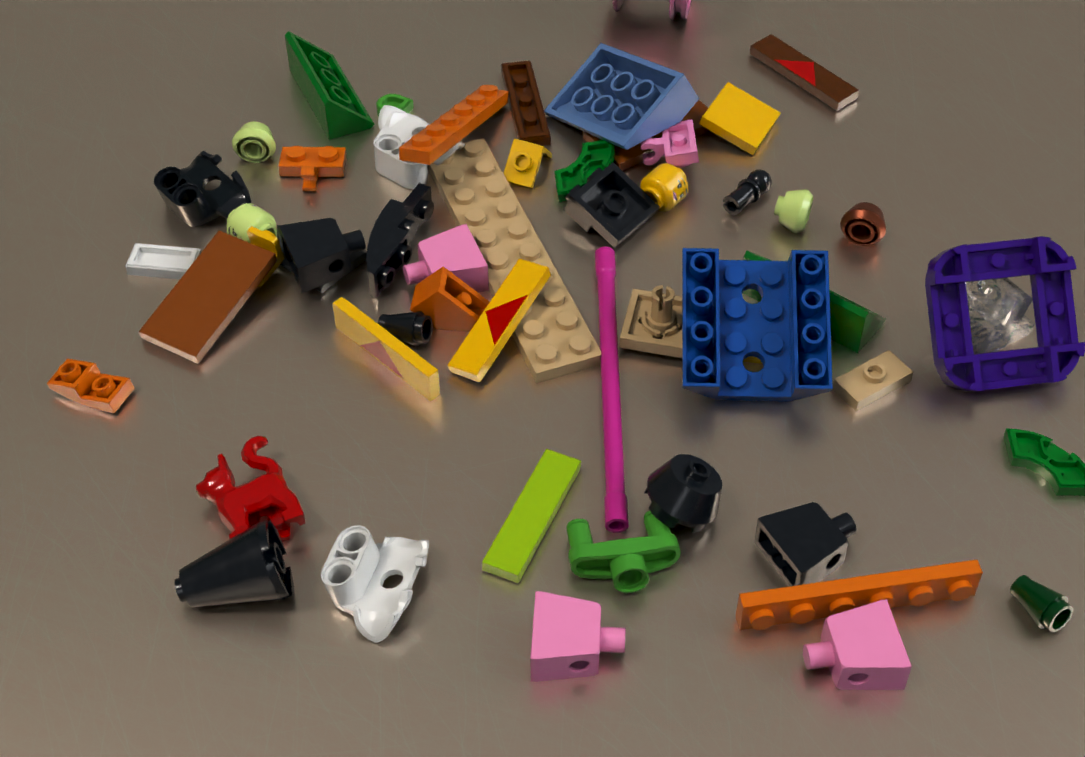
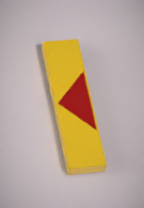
M518 259L447 366L451 373L477 382L482 381L551 276L548 267Z
M341 297L332 303L335 325L339 331L430 402L440 395L439 372L437 368L345 298Z

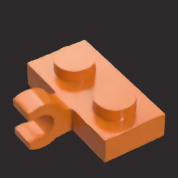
M282 147L278 165L280 177L303 178V191H316L318 177H344L347 160L346 147Z

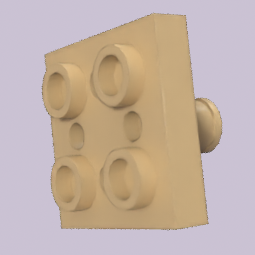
M663 285L656 286L652 291L633 289L620 335L619 348L682 358V296L675 295L674 290L667 286L666 294H664Z

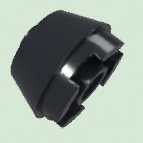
M676 455L648 477L645 494H648L652 502L649 510L659 521L670 528H674L678 523L691 527L692 533L699 532L717 517L722 480L718 472L706 461L693 455Z

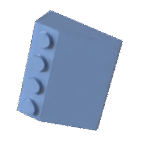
M600 43L546 107L544 112L554 119L628 150L681 122L699 100V97L683 73Z

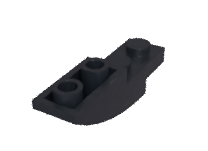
M419 183L403 203L390 199L377 218L370 234L366 258L371 297L377 298L385 287H389L392 284L395 275L402 266L409 263L412 256L410 241L415 237L418 228L425 220L430 219L434 211L430 186Z

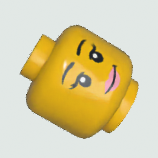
M662 163L655 167L640 183V188L660 206L659 212H668L687 196L689 191L687 178L683 170L668 163Z

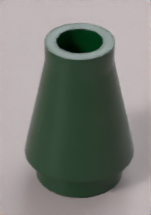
M1027 575L1017 578L1010 588V594L1020 602L1040 629L1057 632L1069 622L1073 615L1074 609L1069 604L1068 597L1033 581Z

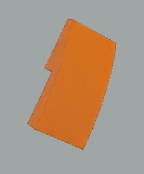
M67 359L47 382L51 390L70 400L114 414L135 389L130 378L102 374L96 363Z

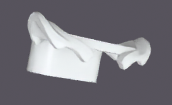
M384 105L378 117L380 132L374 139L376 171L407 189H415L419 183L426 185L428 182L427 164L400 160L399 147L410 140L414 134L422 131L430 124L424 119L408 114L397 107ZM462 141L458 142L433 163L436 165L441 164L457 149L463 148L465 144Z
M361 525L348 527L338 535L322 568L321 579L334 605L339 610L353 615L357 629L368 640L375 643L383 641L409 605L413 595L411 588L420 567H425L427 562L429 540L385 537L383 543L375 544L370 531ZM397 574L403 576V581L397 587L392 589L383 587V582L389 576Z

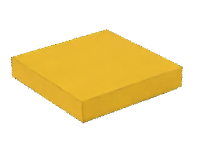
M727 82L704 113L699 124L747 153L754 155L776 123L781 112Z

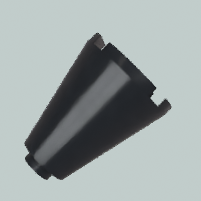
M268 520L258 522L181 568L179 578L175 579V589L180 601H187L190 607L194 608L283 600L293 596L294 584L290 566L285 568L282 555L286 554V551L274 524L271 521L268 522Z

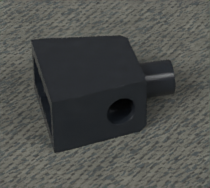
M333 218L279 226L283 252L301 293L348 275L351 272L350 254L366 249L361 230L342 234L336 220Z
M811 502L758 518L754 543L788 586L810 584L821 581L844 563L848 547L847 538L854 535L857 528L853 518L848 513L844 512L831 519L819 504Z

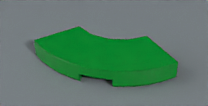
M605 140L582 143V151L577 160L566 168L554 171L559 202L567 201L565 197L576 185L579 184L583 187L587 183L588 177L596 169L601 168L604 170L614 162V144Z
M1006 428L1003 437L1010 466L1027 468L1041 475L1051 485L1056 496H1085V463L1075 453H1067L1062 448L1053 444V439L1027 430Z

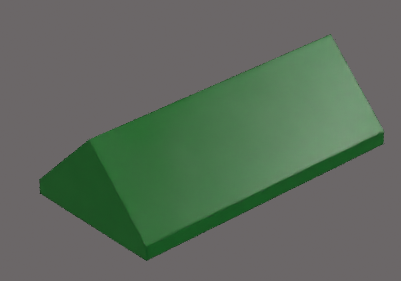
M288 31L285 34L290 72L328 139L332 140L371 129L374 122L335 57Z
M746 251L743 260L772 261L750 251ZM748 289L743 292V294L758 302L762 300L760 293L754 289ZM829 290L831 340L859 353L883 326L886 318Z

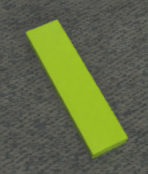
M549 449L545 450L484 557L482 571L519 584L581 469V460Z

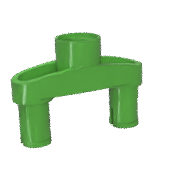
M651 511L646 512L644 515V525L648 535L645 537L618 539L593 544L587 520L574 519L566 527L570 544L568 558L572 572L581 578L613 579L614 587L623 593H633L643 589L648 584V574L672 566L680 558L681 550L677 537L671 533L670 527L659 521Z

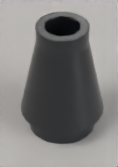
M422 311L392 315L382 314L378 320V324L397 339L414 346H420L421 343L427 344L432 336V318L424 315Z

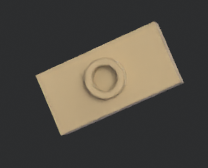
M888 350L835 378L833 390L857 412L911 382L913 371Z

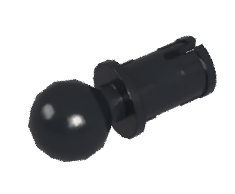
M757 169L752 171L747 179H743L738 183L736 190L723 199L724 209L731 215H738L748 204L757 202L760 196L767 193L771 188L772 179L770 174L764 170Z

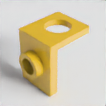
M514 138L503 174L509 183L532 189L542 157L551 158L552 153L544 146Z

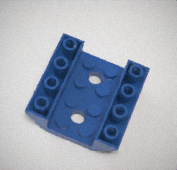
M683 248L682 388L714 400L790 402L831 392L833 383L828 251L792 250L788 261L719 260V249ZM754 289L760 293L762 300L756 304H750L743 299L742 293L745 290ZM750 356L757 357L761 360L763 368L758 372H750L744 367L743 360Z

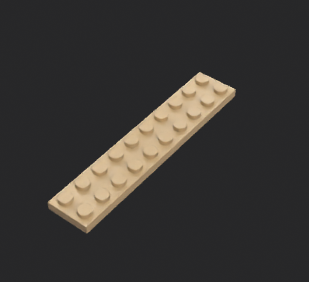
M485 139L468 141L464 143L465 146L463 148L457 149L441 164L436 165L432 163L427 165L456 226L467 224L488 265V283L492 297L498 291L518 259L546 266L550 270L551 276L512 334L535 382L539 383L601 365V350Z

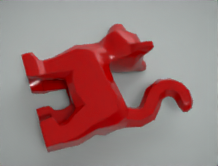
M252 437L244 444L241 451L242 460L249 467L266 471V474L235 487L233 473L225 457L219 454L217 456L218 466L208 471L204 480L196 485L198 496L216 506L222 524L231 531L229 540L258 522L268 520L274 524L282 542L290 540V523H298L299 526L306 524L300 503L295 494L287 487L280 465L276 460L265 456H258L256 453L259 449L268 445L266 437Z

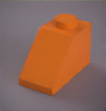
M443 266L415 285L410 310L412 312L422 311L424 315L430 316L435 329L470 332L490 301Z

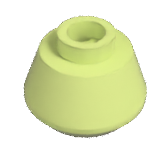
M253 121L244 124L232 139V147L235 153L247 162L260 163L266 161L274 155L276 150V143L271 130L260 122Z
M807 189L787 191L785 197L779 195L774 210V215L779 216V223L795 234L804 231L812 208V193Z

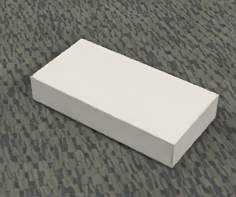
M135 243L125 266L127 275L181 279L201 254V249Z

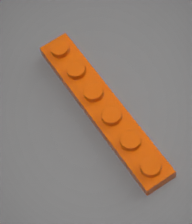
M494 85L480 86L476 91L454 105L453 108L400 146L399 159L427 165L432 164L508 104V91L498 90L497 86Z
M976 559L740 593L735 617L739 630L752 628L764 630L773 625L808 623L814 619L827 618L834 614L886 599L890 609L909 605L921 607L931 602L950 599L961 601L970 596H975L983 572Z

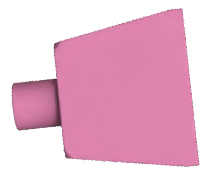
M467 224L457 226L420 241L417 245L419 262L403 265V273L408 286L421 282L444 266L475 291L483 292L489 290L488 265Z
M536 591L531 645V681L539 682L597 675L599 672V652L625 653L626 628L600 627L601 605L598 602Z
M887 599L827 617L823 625L821 642L803 645V658L806 668L811 670L829 667L834 684L840 690H903L906 687L912 668Z

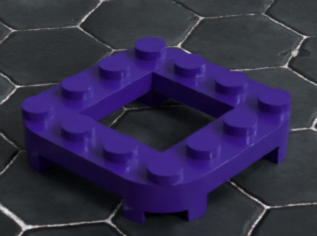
M1040 236L981 244H964L949 248L932 258L928 263L925 288L933 359L941 381L945 385L962 391H983L1054 383L1066 379V376L1077 365L1079 358L1084 356L1085 342L1079 343L1070 271L1076 269L1073 256H1068L1064 249L1052 241L1051 238ZM1030 275L1038 347L974 354L966 282Z

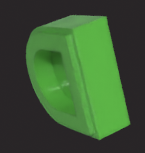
M398 94L384 95L376 103L378 117L384 105L397 107L408 114L414 109L412 99Z

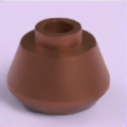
M868 202L854 205L843 215L840 222L843 234L848 240L857 245L867 246L881 241L886 233V224L881 209Z

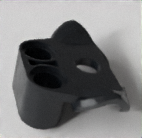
M202 151L188 167L183 169L166 167L155 175L154 185L167 207L189 226H201L220 216L228 218L230 212L238 206L251 203L249 190L241 175L234 171L231 174V179L217 167L222 162V158L218 154L211 155ZM212 180L221 181L218 188L211 191L205 190L208 182Z

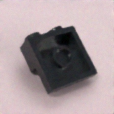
M613 162L604 170L601 168L596 169L588 177L587 183L583 187L579 184L576 185L565 197L568 202L564 211L586 232L594 228L608 243L616 248L652 218L660 206Z

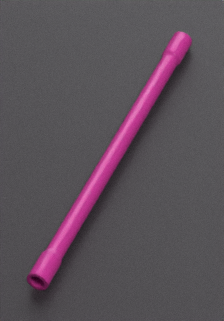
M605 246L598 248L595 252V271L598 279L606 495L604 498L605 528L612 533H621L628 529L629 522L624 481L615 296L616 261L615 251Z

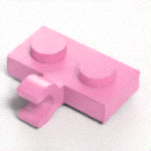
M692 119L681 121L662 131L663 137L649 138L641 142V150H654L652 153L643 154L645 165L657 163L663 155H665L666 163L680 168L699 162Z

